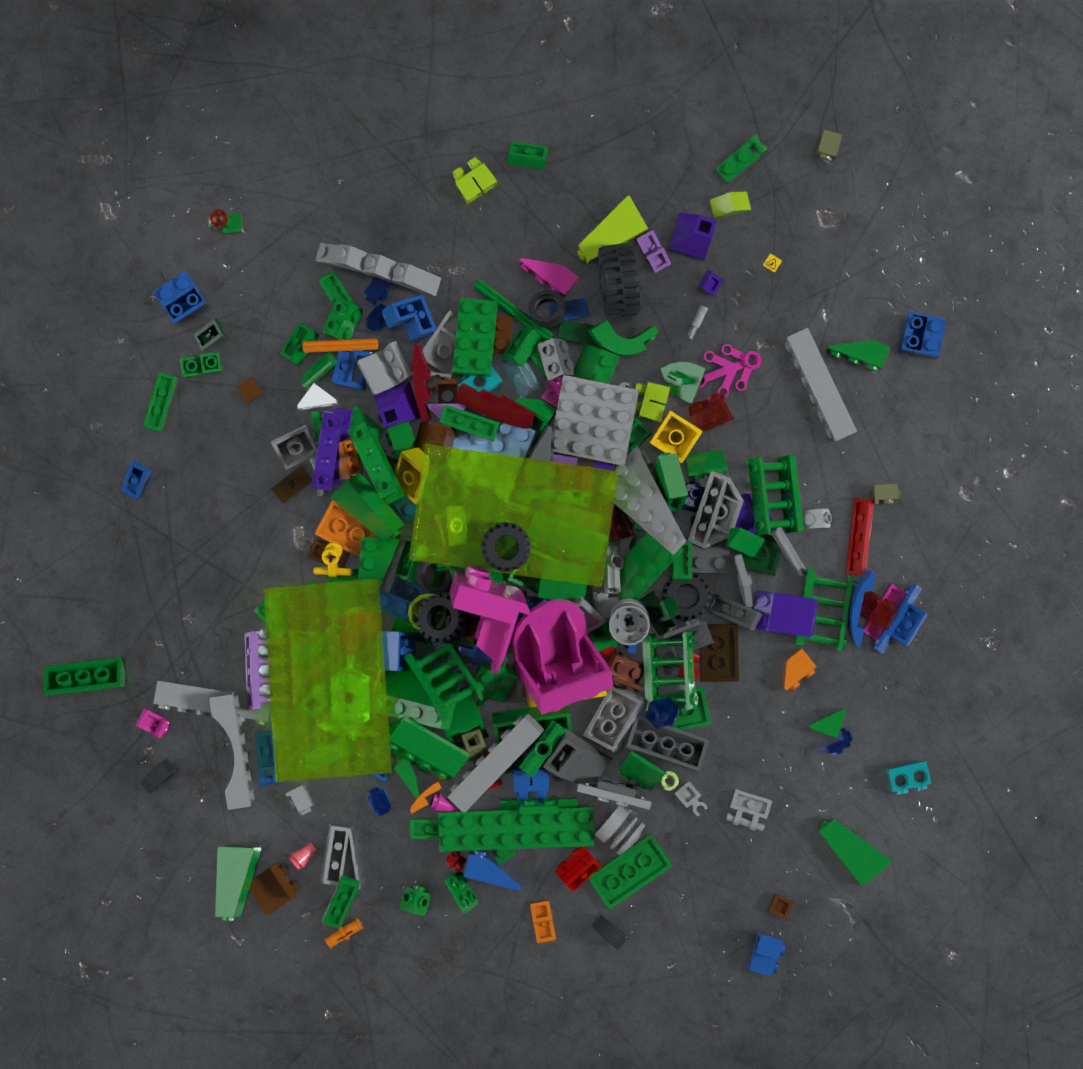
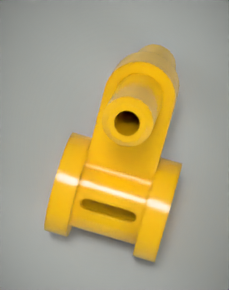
M336 542L327 544L322 554V560L328 567H315V575H328L329 577L352 575L351 568H338L339 557L342 554L340 544Z

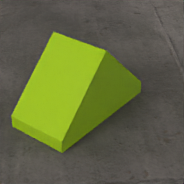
M729 192L710 200L714 219L751 211L747 192Z

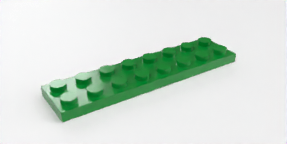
M593 807L558 808L559 814H520V810L438 813L439 850L444 852L594 846Z

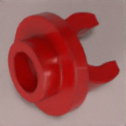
M458 851L455 853L451 852L446 858V867L449 869L453 867L455 871L460 872L464 868L462 865L466 862V859L460 856Z

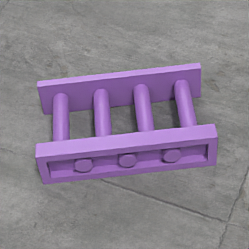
M257 632L245 633L247 711L258 710L262 704L288 703V710L298 708L300 696L297 693L295 648L297 647V637L295 632H287L285 638L280 639L260 638L257 636ZM260 646H286L287 657L261 658L258 656V648ZM261 665H286L287 676L261 677L259 675V667ZM266 684H287L288 696H262L259 687Z

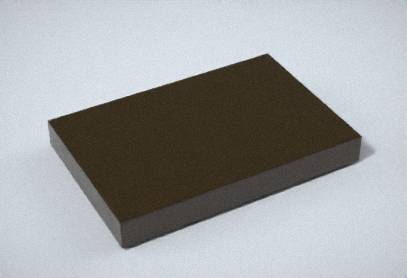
M707 624L714 643L700 648V682L739 681L738 625Z

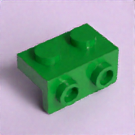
M338 297L322 332L337 340L350 339L357 322L361 318L363 309L352 302Z

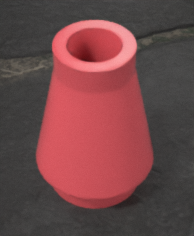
M309 843L307 846L292 853V856L288 859L299 870L304 868L318 851L312 843Z

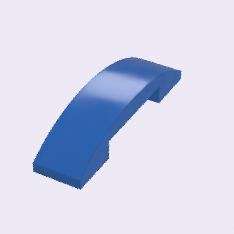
M870 568L858 580L851 595L848 609L849 633L852 642L857 647H861L864 628L858 624L865 591H873L876 572Z

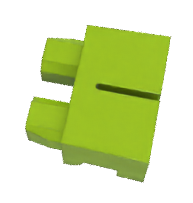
M476 157L467 162L472 170L468 174H465L461 167L452 172L456 180L455 184L467 204L480 197L482 193L484 194L498 185L497 180L484 163L481 164Z
M650 382L648 384L637 383L635 389H638L639 395L644 396L642 403L637 402L635 414H638L640 418L661 424L670 387Z

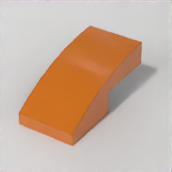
M439 781L426 789L417 798L410 809L411 814L427 806L429 802L426 797L443 788Z
M549 901L530 904L537 944L556 941Z

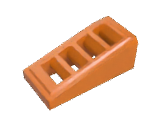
M351 437L339 442L340 479H351L359 471L362 474L359 454Z

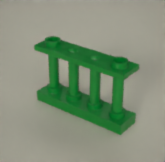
M363 422L347 430L380 499L385 498L387 504L390 505L406 497L373 428L368 429L366 423Z
M795 455L778 457V462L763 463L762 457L747 459L755 521L754 527L757 536L771 534V528L785 527L786 533L804 531ZM779 470L780 481L765 482L764 471ZM781 489L782 501L767 502L766 490ZM783 508L784 520L770 521L768 509Z
M806 569L802 597L818 599V604L841 607L843 610L841 619L818 615L815 618V623L840 627L838 638L813 634L812 638L796 636L794 645L804 646V642L811 641L837 646L836 652H842V649H845L847 644V638L844 637L850 596L856 586V581L853 580L854 576H848L847 581L818 577L815 574L816 570ZM819 584L846 589L844 600L815 596L812 593L813 586Z
M682 632L683 638L658 639L656 633L648 634L642 641L646 711H657L664 704H686V710L696 709L698 696L695 694L693 660L695 638L692 632ZM665 646H683L684 657L658 658L656 649ZM684 665L685 677L660 678L658 676L657 668L659 666ZM685 684L686 696L661 697L659 695L658 687L660 685Z
M454 642L445 643L443 647L421 659H414L411 653L404 657L408 669L442 721L449 718L447 710L451 705L475 693L480 701L483 700L481 693L483 687L479 680L475 681L463 664L456 653L457 648ZM447 653L452 657L451 661L429 673H423L421 670L426 664ZM456 666L461 671L460 674L438 686H431L430 684L432 679ZM465 679L470 687L446 700L439 698L440 693Z

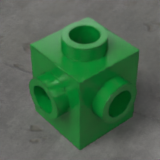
M414 884V887L405 886L399 909L425 916L432 894L426 892L425 887Z

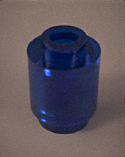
M382 303L375 306L365 319L367 322L366 327L373 332L376 330L380 332L386 324L381 312L386 306Z
M375 787L368 791L369 795L366 797L373 812L378 817L392 810L390 807L391 802L384 788L379 789V787Z

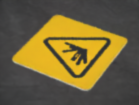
M769 254L763 266L776 272L782 260Z

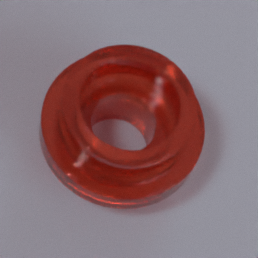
M216 209L210 213L209 222L214 228L220 229L226 226L228 216L223 210ZM216 216L220 218V222L216 221Z

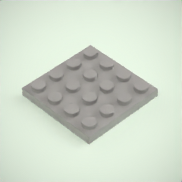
M563 375L553 427L555 430V441L551 442V449L558 453L625 466L639 390Z

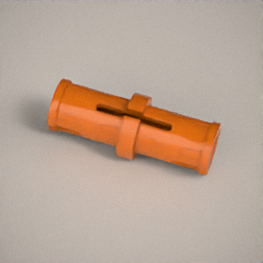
M356 918L344 927L340 926L339 930L324 939L331 949L343 940H349L351 935L364 928L360 920Z

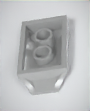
M624 686L609 689L607 696L604 697L583 736L616 754L621 751L625 745L624 739L644 704L645 694L636 689L634 691L629 690Z

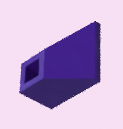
M679 212L668 249L705 260L717 220L701 215Z
M410 381L374 395L386 430L398 424L421 418Z

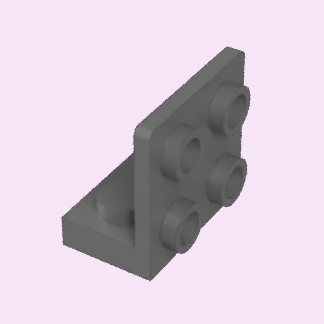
M699 619L685 622L684 627L675 626L667 629L668 633L663 635L664 639L683 638L682 632H692L695 638L693 651L714 643L706 621H700ZM673 646L677 657L684 655L683 646Z

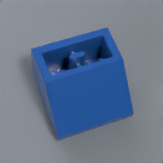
M186 271L153 291L174 324L206 304L200 291Z
M909 312L901 349L917 356L937 359L940 356L947 319Z

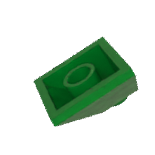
M517 398L516 403L535 413L530 429L537 431L532 443L534 447L546 425L551 423L557 409L542 399Z

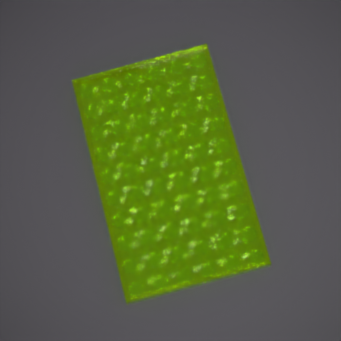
M425 444L409 560L465 568L468 565H472L493 572L602 587L618 471ZM507 522L516 524L528 535L531 544L530 556L521 568L511 572H501L492 568L485 561L481 551V542L488 529L497 523ZM508 535L499 537L494 545L496 554L504 559L513 557L518 548L516 540Z
M379 579L264 588L276 782L392 773Z

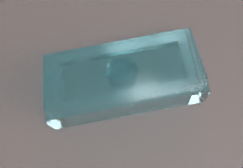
M527 361L523 367L511 362H507L502 366L521 398L541 387Z

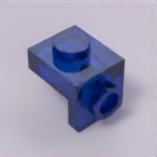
M841 728L840 733L843 740L825 746L828 754L832 753L833 756L844 753L843 749L851 746L850 742L853 740L849 730L846 731L845 728Z

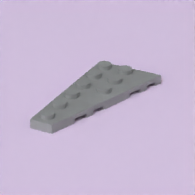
M636 446L627 455L625 466L618 465L597 488L667 551L674 555L686 542V539L675 521L639 448Z

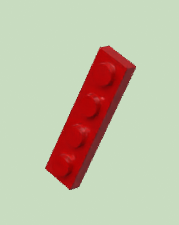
M854 499L846 574L862 576L866 571L874 500Z

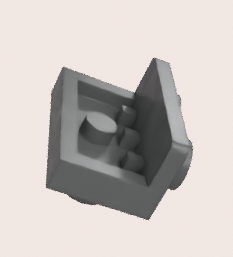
M552 338L538 344L547 380L563 377V375H575L573 371L574 365L568 353L569 348L564 339Z

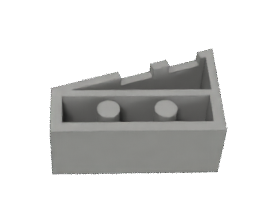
M329 824L321 882L337 886L341 876L359 880L351 828Z

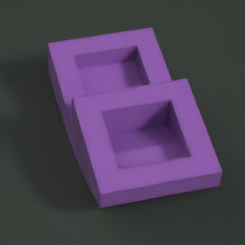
M652 229L635 238L654 273L671 265L664 248Z

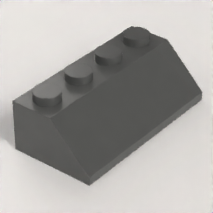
M637 716L631 727L626 749L700 773L709 739Z

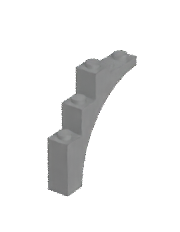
M321 243L315 260L322 264L333 265L387 280L425 295L436 296L441 281L440 277L413 265L395 262L382 255L367 253L350 245Z

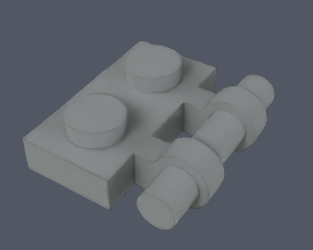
M735 789L730 808L737 811L735 815L728 813L726 821L733 822V825L749 827V830L752 831L758 830L763 832L765 824L759 823L758 820L759 817L767 819L772 800ZM742 813L752 814V820L741 817Z

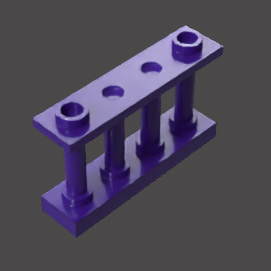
M334 407L332 412L324 411L312 488L331 491L332 485L341 486L339 442L349 438L347 430L351 428L353 410Z

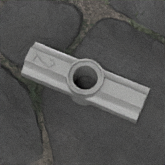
M606 535L608 537L603 548V559L599 562V569L604 577V593L617 594L621 592L620 569L624 567V559L620 555L619 541L612 542L610 535Z

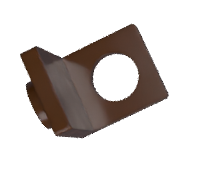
M442 377L441 380H437L438 404H457V401H455L457 381L453 380V377ZM447 390L453 393V399L448 402L442 398L443 392Z

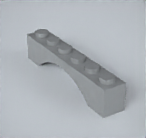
M234 690L211 693L209 701L212 717L227 732L234 751V770L225 789L227 808L231 810L251 807L252 800H255L254 790L250 789L249 786L252 777L251 771L246 768V763H249L247 751L244 752L243 750L245 735L240 732L242 717L241 714H237L236 707H239L238 695L234 696Z

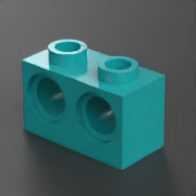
M926 761L886 769L891 792H896L897 795L908 793V789L915 788L916 791L927 789V785L931 784ZM917 771L923 773V779L920 782H916L914 779V774ZM898 775H902L905 780L901 786H897L895 783V778Z

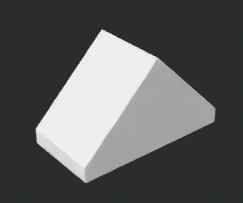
M313 383L299 402L298 409L307 410L338 404L334 397Z

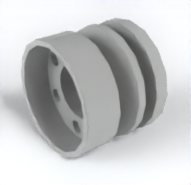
M632 598L622 599L611 608L609 613V629L616 641L624 645H635L643 641L648 635L650 629L649 614L645 605L639 600ZM631 616L632 621L629 620L628 622H626V618H629Z
M620 805L612 811L594 834L604 843L612 838L613 842L610 846L612 850L617 844L621 845L616 851L619 856L633 846L645 824L640 822L635 828L633 825L637 821L636 817L629 822L626 821L629 811Z

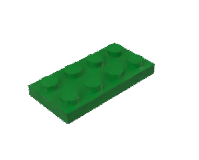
M460 298L452 368L453 374L491 377L498 301Z
M650 834L597 870L588 879L610 910L673 865L652 834Z

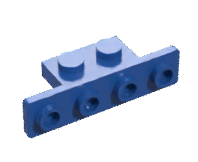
M916 583L907 589L906 597L896 607L895 615L885 626L886 630L882 636L880 635L877 638L875 649L879 653H884L892 638L909 647L928 614L913 605L922 590Z

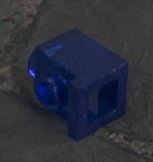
M374 277L364 291V294L367 296L365 299L375 306L380 300L384 301L389 293L387 291L388 288L390 290L394 288L393 284L387 280Z

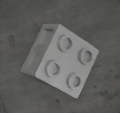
M396 341L387 345L383 350L357 362L374 395L400 385L413 376V372Z

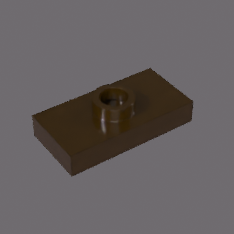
M300 465L272 487L271 490L284 504L310 484L313 479Z

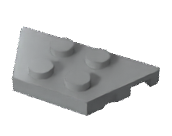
M450 310L423 349L431 374L436 377H451L453 375L452 368L457 320Z
M579 783L577 792L597 796V799L600 801L609 802V800L617 801L616 804L627 807L629 804L650 810L651 801L644 800V797L637 793L634 798L597 788V783H586L585 785Z

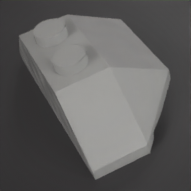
M713 470L711 471L688 542L707 548L727 539L730 528H735L744 500L730 477Z

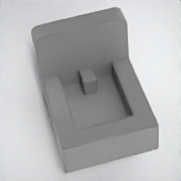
M829 509L802 511L804 530L830 528L832 517Z

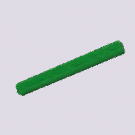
M478 279L475 282L474 288L491 301H498V306L525 327L533 328L540 335L541 339L544 341L552 339L553 333L546 328L538 326L529 315L482 280Z

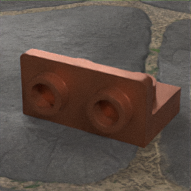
M613 653L607 664L612 671L613 684L619 685L622 683L629 690L634 691L638 689L642 691L643 687L639 682L644 673V664Z

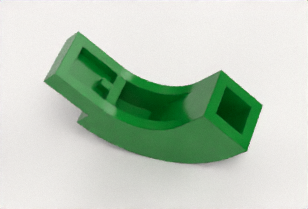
M602 320L588 329L593 340L601 348L621 355H632L646 350L647 348L643 342H651L656 338L654 335L659 333L655 326H649L637 335L625 339L614 332L608 320Z

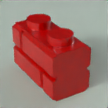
M582 846L574 850L572 856L567 861L561 862L558 869L554 872L574 892L602 866Z

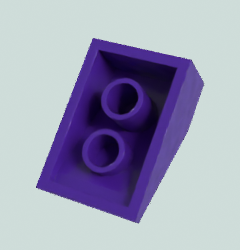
M756 590L753 610L760 612L762 616L755 629L812 638L818 599Z

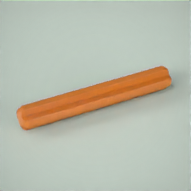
M378 339L304 341L302 344L303 352L377 350L379 346Z

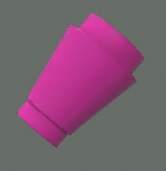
M434 793L431 799L430 808L434 809V812H458L459 808L441 793Z

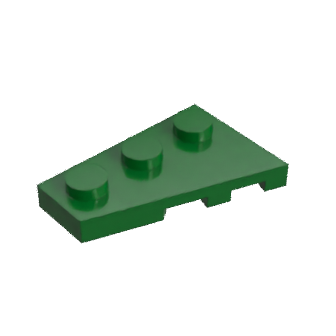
M361 538L358 595L377 596L400 539L392 540L388 538L383 542L380 538Z

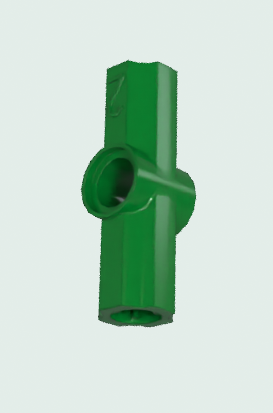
M552 720L540 738L534 743L533 748L519 768L533 778L542 763L551 754L552 749L566 729ZM545 743L547 751L544 754H539L538 746Z

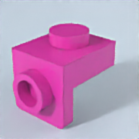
M144 708L135 725L160 739L167 732L169 721Z

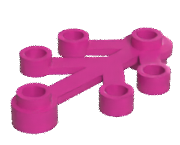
M730 344L723 345L721 352L724 356L732 355L742 360L736 363L723 359L712 351L705 352L703 356L705 362H713L723 368L705 374L702 378V384H700L698 389L703 388L706 382L726 375L722 387L717 391L720 398H726L737 370L744 368L741 379L735 384L737 391H744L747 387L746 382L751 371L758 369L761 365L762 359L757 352L749 351L745 354L734 349ZM729 347L731 352L725 353L724 348ZM709 353L712 354L713 359L707 360L706 355ZM754 358L755 364H750L748 359ZM739 382L744 383L743 389L738 388L737 384ZM721 389H725L727 391V394L725 396H722L720 394Z

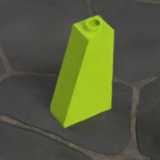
M630 195L579 244V251L577 253L582 262L586 261L589 264L597 260L598 249L601 246L627 243L648 231V227Z

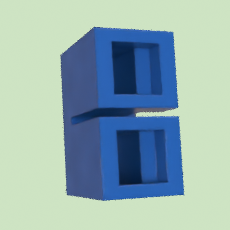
M512 763L514 792H516L518 800L528 798L529 791H535L536 799L546 798L547 791H549V771L540 766L532 780H530V775L519 768L521 763Z

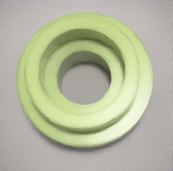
M666 771L659 780L660 786L668 791L675 789L679 782L677 775L671 771ZM667 777L672 778V783L669 785L665 783Z

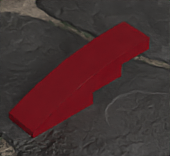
M417 341L414 344L413 384L422 422H426L431 419L426 401L432 398L426 381L432 378V374L421 344Z
M465 383L460 385L455 399L458 403L489 418L523 429L531 427L535 413L504 395L498 398L485 389L479 392Z

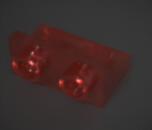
M723 392L713 394L702 402H695L688 408L695 427L703 432L734 419Z
M865 591L860 617L888 631L899 612L894 607L895 603L886 598L884 600L879 599V595L873 591Z

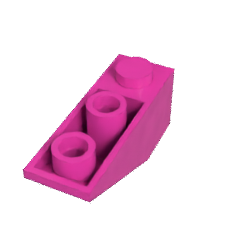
M525 258L519 260L520 264H522L520 267L528 274L532 272L537 276L535 279L539 283L549 285L552 288L551 290L556 291L564 298L579 280V277L564 265Z

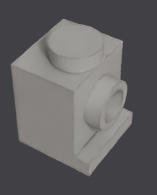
M305 785L285 793L286 797L291 796L290 804L294 811L298 810L301 816L312 811L310 807L314 804Z

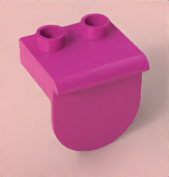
M468 565L465 573L457 570L455 572L449 591L452 606L459 610L480 615L474 636L478 640L476 645L492 659L491 673L497 674L505 658L518 613L529 615L530 611L524 594L519 588L492 581L489 578L490 572L488 570Z
M559 599L547 601L537 605L530 610L529 615L525 614L521 618L513 633L512 643L515 662H512L514 670L517 671L518 678L541 714L558 711L566 705L585 698H593L599 693L613 688L612 671L587 636L584 614L575 603Z

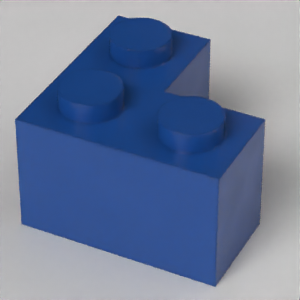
M423 294L392 303L381 311L388 329L404 324L411 341L427 337L437 330Z
M378 631V636L376 637V670L406 671L404 657L407 655V652H415L416 634Z
M758 932L748 969L772 977V974L777 972L779 962L776 960H779V957L784 955L786 948L784 941L780 937Z

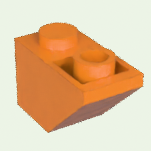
M803 649L798 650L785 661L783 689L785 691L788 689L793 691L800 685L799 680L803 677L808 679L815 673L813 669L817 666Z

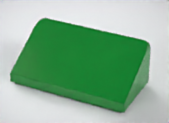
M511 141L507 163L514 166L544 170L548 147Z
M300 322L279 354L299 366L308 354V352H303V342L316 341L319 334Z
M520 327L502 358L523 367L540 340V335L533 328Z
M331 352L325 354L302 374V385L304 387L312 386L313 383L338 364V361Z
M730 528L726 546L753 558L763 545L765 539L742 528Z
M396 617L391 632L415 633L416 640L427 645L429 639L425 638L424 634H421L419 630L414 628L411 622Z

